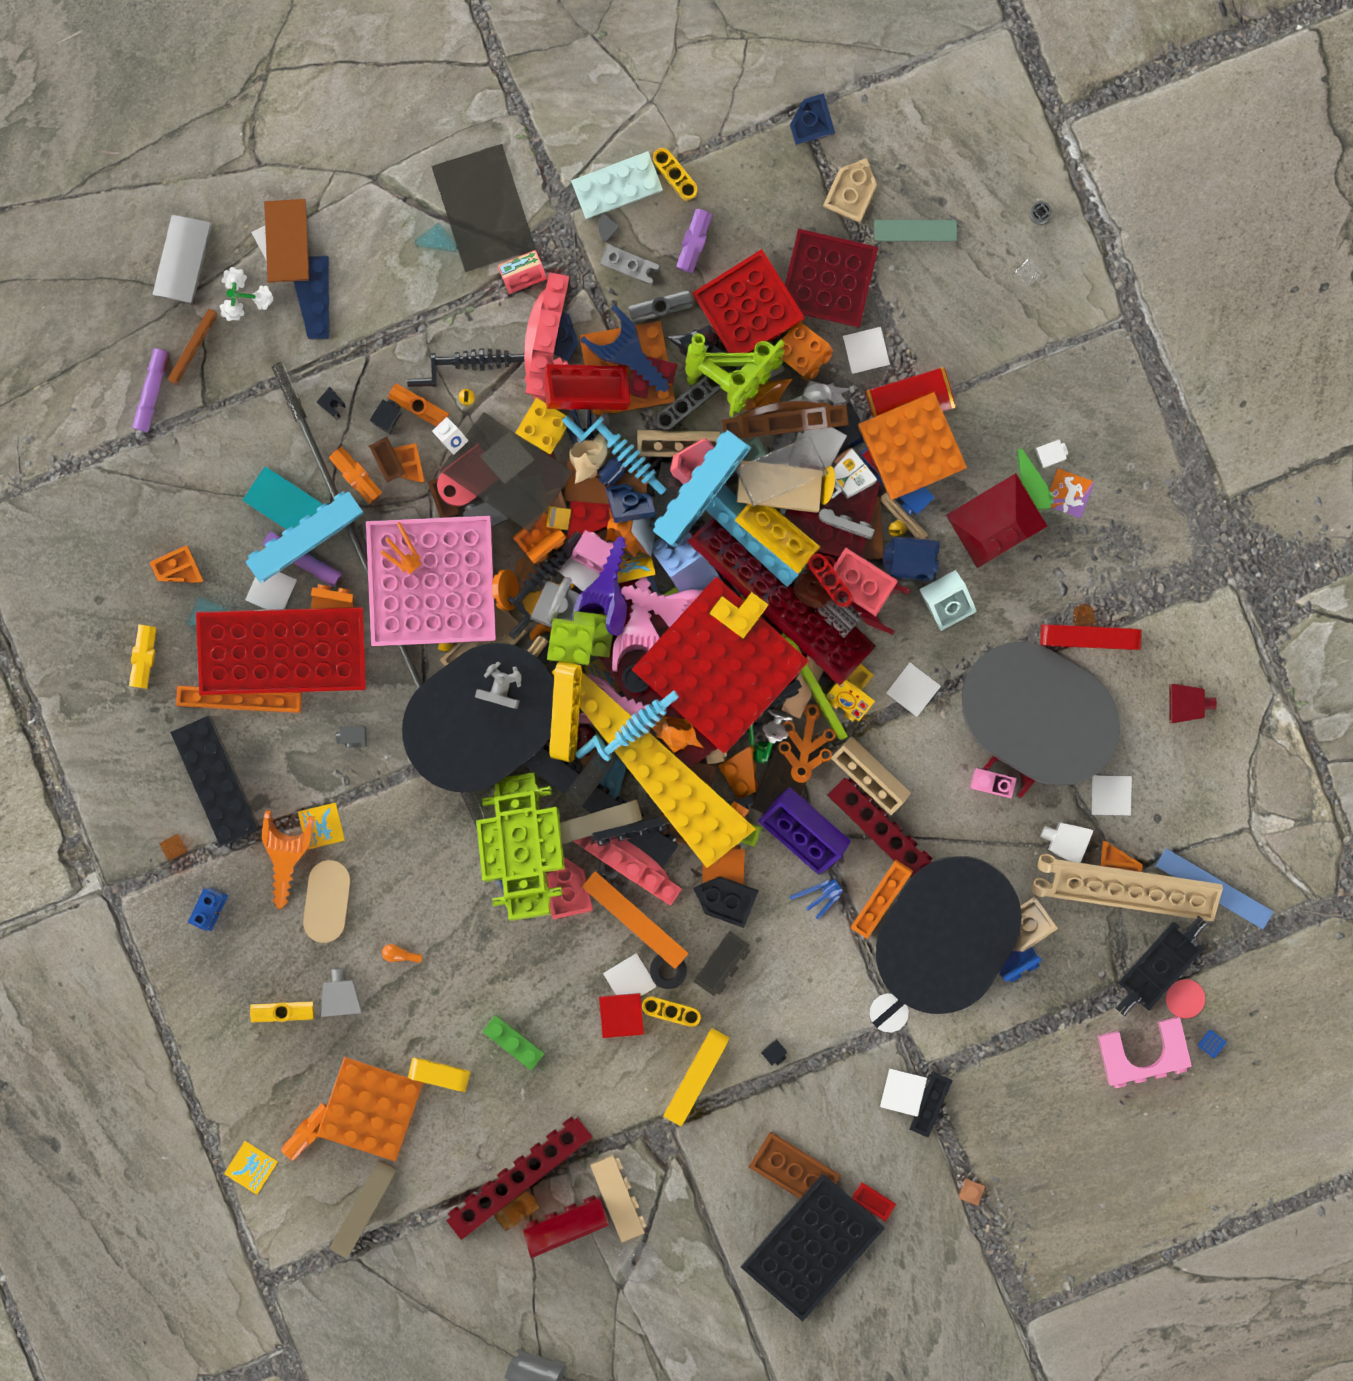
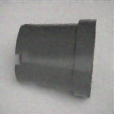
M517 1349L516 1352L519 1355L518 1357L513 1356L504 1377L508 1381H562L567 1362L559 1359H554L553 1361Z

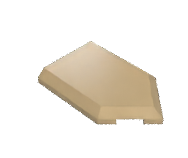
M867 158L839 168L823 207L861 223L877 187Z
M1035 896L1021 905V929L1017 943L1012 951L1025 952L1058 929Z

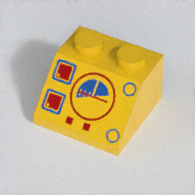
M847 679L841 685L836 682L826 695L831 707L836 710L838 707L845 711L843 715L851 722L854 720L859 722L875 702Z

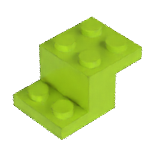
M574 611L572 621L553 618L547 660L589 665L590 655L609 657L613 635L608 633L606 629L607 615Z

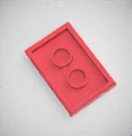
M848 548L844 549L833 566L836 573L852 593L853 602L874 616L878 614L899 582ZM833 575L828 576L825 580L826 585H835L836 577ZM845 592L840 593V594H842L843 596H845L846 598H849V596H848L847 593H845Z

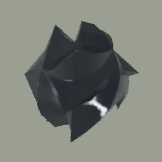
M710 325L700 330L694 329L692 333L667 337L679 347L680 352L686 357L688 347L692 343V337L695 334H702L705 337L706 353H725L719 349L718 336L712 332Z

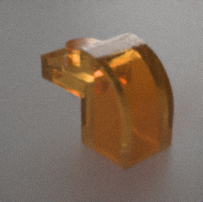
M526 1191L493 1216L506 1232L540 1207L537 1205L536 1199Z

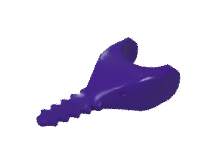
M618 537L613 542L614 547L610 549L607 563L603 565L604 570L579 595L574 607V611L598 614L601 611H605L607 615L606 629L608 633L617 636L622 634L627 616V603L624 595L621 593L622 590L618 583L619 576L617 575V572L621 570L619 564L623 562L621 557L625 554L623 549L627 546L623 537Z

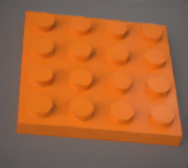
M661 321L635 325L642 353L646 354V356L668 361ZM621 328L579 335L580 342L583 337H586L596 345H608L618 338ZM581 342L585 365L625 366L605 362ZM626 366L629 387L633 370ZM667 384L669 389L663 392L656 391V386L653 385L650 387L647 399L630 395L631 403L627 410H593V414L603 415L607 412L608 414H615L673 403L675 401L673 386Z
M934 392L858 424L891 501L967 469Z
M344 1056L317 1136L396 1162L423 1082L412 1080L406 1076Z

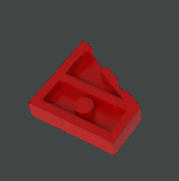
M571 501L567 540L576 531L583 535L585 530L589 533H594V531L606 528L610 520L609 504Z

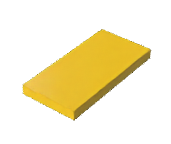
M747 504L734 520L797 574L800 573L810 558L820 548L817 543L774 507Z

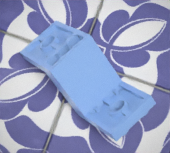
M689 532L677 548L671 546L662 538L653 543V555L667 572L679 592L688 589L704 590L716 576L721 580L715 568L688 543V540L692 537Z

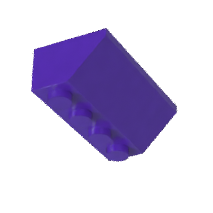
M790 787L779 795L758 819V822L818 875L840 859L851 843V840Z

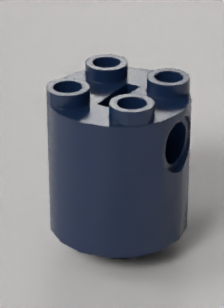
M894 536L884 548L883 565L893 578L935 581L939 568L937 554H939L940 541Z

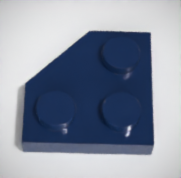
M824 93L804 99L791 121L790 129L795 146L835 134Z
M562 311L554 354L569 362L578 346V340L570 315Z
M628 484L606 487V496L614 523L655 517V509L650 495L646 493L640 494L634 491L633 487Z

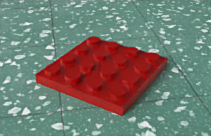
M762 249L692 292L729 353H752L757 343L762 341L769 342L805 319Z

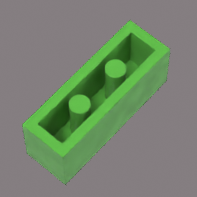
M497 1014L482 1031L530 1070L534 1068L545 1053Z

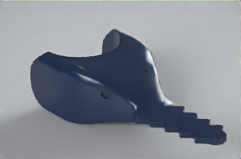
M614 305L611 310L616 314L621 324V332L618 338L608 345H596L586 337H583L581 342L605 362L629 366L631 370L637 371L638 376L643 375L644 381L649 380L650 386H656V391L666 392L669 389L667 385L668 379H662L663 374L657 372L656 366H651V360H646V354L642 353L635 325Z

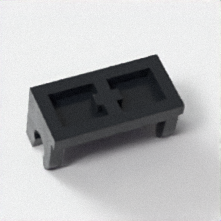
M330 386L316 402L337 421L341 416L334 407L337 408L338 404H340L341 407L346 408L345 403Z

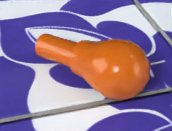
M388 944L382 950V957L388 962L407 960L421 963L422 955L407 952V950L394 944Z

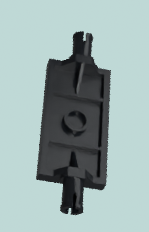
M1197 916L1187 929H1182L1172 921L1117 982L1127 991L1128 995L1115 1009L1124 1017L1136 1003H1140L1149 1011L1203 952L1204 948L1196 942V937L1208 923L1200 916Z

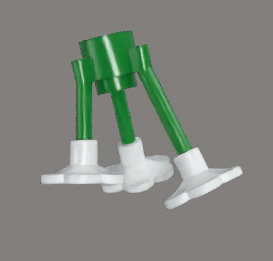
M776 709L767 710L768 713L774 716L773 722H769L768 725H764L762 728L765 736L768 738V743L758 742L755 745L753 724L749 727L750 746L753 745L754 761L767 763L773 743L776 741L780 742L788 737V733L785 731V727L781 725L782 720H792L793 717L789 716V714Z

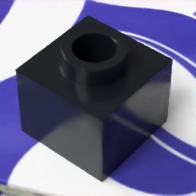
M777 1039L761 1051V1054L771 1066L775 1063L777 1066L787 1058L785 1054L788 1053Z

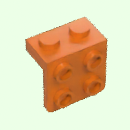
M801 322L793 326L782 339L785 352L781 359L797 371L800 377L807 383L818 375L819 368L823 363H827L833 355V349L830 344Z
M545 511L512 537L533 563H540L548 557L547 553L552 549L561 547L564 544L563 540L566 538L560 529L546 527L548 515Z
M318 584L317 588L312 587L311 596L313 598L311 608L353 607L355 595L350 594L351 590L338 588L337 592L331 591L330 586Z
M736 845L723 855L717 864L713 863L708 868L703 864L702 884L721 876L744 885L745 849H741V845Z

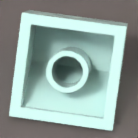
M956 570L919 589L940 631L977 612L967 587Z

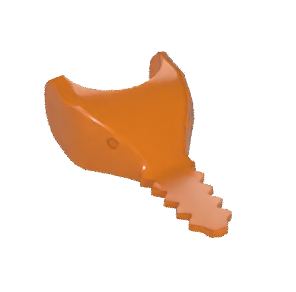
M265 811L262 841L274 864L273 871L276 874L272 877L276 881L272 885L276 889L272 892L275 895L272 901L278 909H282L288 903L286 897L290 893L287 889L291 888L289 882L293 879L290 874L294 872L293 867L309 849L313 838L315 816H309L303 833L296 836H288L281 833L275 827L272 811Z

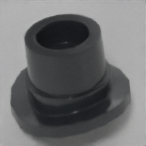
M632 664L624 670L622 676L623 684L630 692L641 693L649 685L632 670L636 665Z

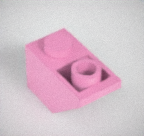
M974 768L970 789L1012 799L1017 778Z

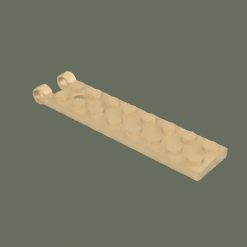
M1049 854L1040 856L1038 869L1045 873H1055L1052 884L1046 879L1037 878L1032 886V893L1039 897L1048 896L1194 919L1200 916L1203 920L1214 921L1223 890L1222 884L1057 860ZM1072 879H1077L1078 881H1077V882H1072L1071 880H1072Z

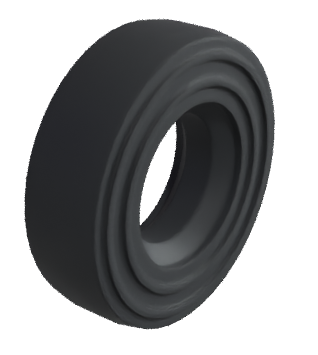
M657 955L650 965L652 981L663 989H673L681 985L687 974L685 961L683 960L677 966L675 976L667 979L660 973V968L666 961L660 955Z

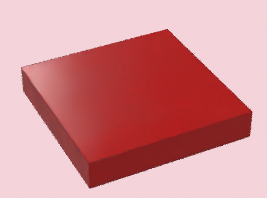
M641 993L599 996L602 1038L644 1035Z

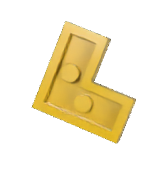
M752 592L739 609L724 597H721L710 614L744 639L768 604Z

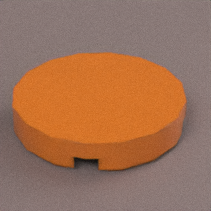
M499 570L498 575H495L492 581L493 599L497 600V608L501 611H510L515 607L507 598L509 596L514 598L519 593L518 580L511 570Z

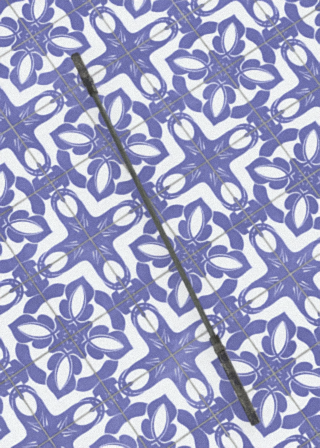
M278 362L272 366V370L287 401L286 404L290 408L295 422H299L332 498L338 495V492L305 420L307 416L302 407V402L297 396L284 364ZM350 523L345 528L368 577V559L352 523ZM398 645L418 689L423 683L406 645ZM460 792L477 829L476 820L485 819L474 792Z

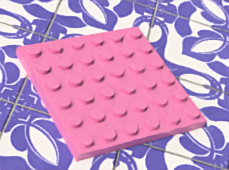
M491 516L366 521L371 646L496 641L495 599L492 596L494 576ZM398 522L402 524L416 552L421 557L419 561L422 564L410 575L407 572L404 573L398 566L380 553L383 550L400 562L402 558L386 541V538H390L405 556L408 553L412 555L397 525Z

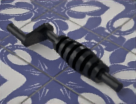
M479 348V356L476 354V349L471 350V356H468V350L463 351V356H460L459 352H455L453 357H436V353H431L432 378L407 379V386L437 387V365H453L456 369H460V365L463 364L464 370H468L469 364H471L472 370L477 371V364H480V371H485V364H488V370H493V363H496L497 369L501 368L502 363H505L506 368L511 363L525 362V355L511 354L509 350H504V355H501L500 349H496V355H493L492 349H488L487 355H485L484 348Z
M576 531L565 544L559 547V550L552 549L551 553L553 556L548 554L546 558L548 562L543 560L539 563L542 568L537 565L533 567L537 574L535 575L530 572L528 576L531 580L529 581L525 578L523 589L514 598L511 596L507 598L525 616L508 634L513 640L534 621L520 603L530 592L536 593L538 591L537 585L541 588L545 585L541 581L542 579L546 582L551 580L547 575L548 573L553 577L557 575L553 568L561 570L562 566L559 561L565 564L567 559L564 556L570 557L572 555L570 552L571 548L582 537L579 532Z

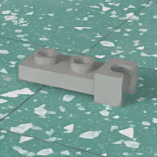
M611 245L607 246L600 262L605 267L650 286L654 285V281L647 276L650 271L659 272L661 269L656 263Z

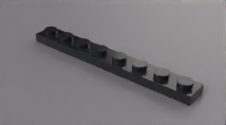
M752 796L726 801L730 806L735 801L748 810L754 804ZM666 816L594 832L590 835L591 844L598 843V846L609 844L610 840L618 838V841L630 839V835L638 834V837L650 834V831L655 829L658 832L669 830L672 823Z

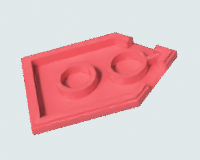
M565 857V869L547 873L549 888L562 887L563 895L551 897L550 910L552 919L593 911L590 894L581 887L587 881L585 870Z

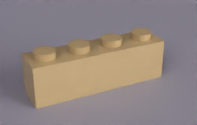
M637 430V450L641 452L638 456L673 457V455L702 439H708L715 447L720 431Z
M852 736L831 757L839 767L890 815L911 794Z
M614 1154L591 1163V1169L621 1242L644 1234V1228L647 1227L643 1215L639 1216L636 1209L639 1208L636 1197H631L628 1191L631 1185L628 1178H623L620 1170L624 1168L620 1158L615 1159Z

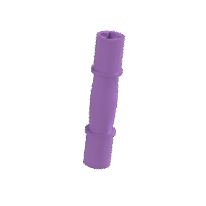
M153 349L140 403L136 407L137 410L132 425L133 429L148 432L152 415L155 412L153 408L159 393L162 375H165V368L169 357V352Z
M270 531L263 542V546L274 538L278 540L281 537ZM308 553L293 562L298 567L314 574L313 577H317L332 587L336 586L342 575L341 572L327 565L324 561L320 562Z

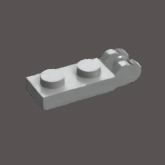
M824 508L819 512V520L825 522V524L870 540L873 538L875 530L871 529L872 525L861 521L860 524L854 523L851 517L845 515L835 516L834 512L830 509Z

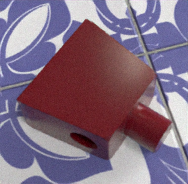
M1169 684V724L1205 718V710H1216V697H1205V689Z

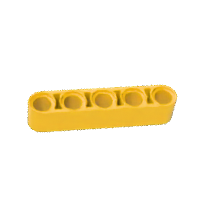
M561 661L556 665L554 676L550 757L572 762L576 756L575 752H577L582 667L578 664Z
M714 1028L710 1029L663 1115L664 1118L679 1126L683 1125L730 1037Z

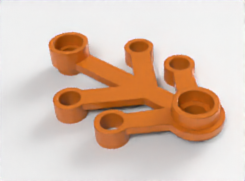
M814 703L808 704L804 709V716L807 721L803 741L794 730L795 726L792 722L786 721L782 725L784 727L787 724L792 726V730L786 732L801 753L799 761L790 751L791 745L786 741L779 744L778 750L791 764L792 778L799 783L808 781L812 775V770L823 762L830 761L832 757L829 749H823L818 757L808 762L810 753L826 742H831L835 739V731L833 729H826L822 736L811 742L815 720L820 717L821 713L820 707ZM814 708L816 709V714L811 715L808 710ZM827 732L833 734L831 739L826 738L825 734ZM787 745L789 747L788 751H782L781 746ZM823 752L829 753L828 759L822 758ZM800 768L804 769L806 772L802 776L799 775L797 772Z

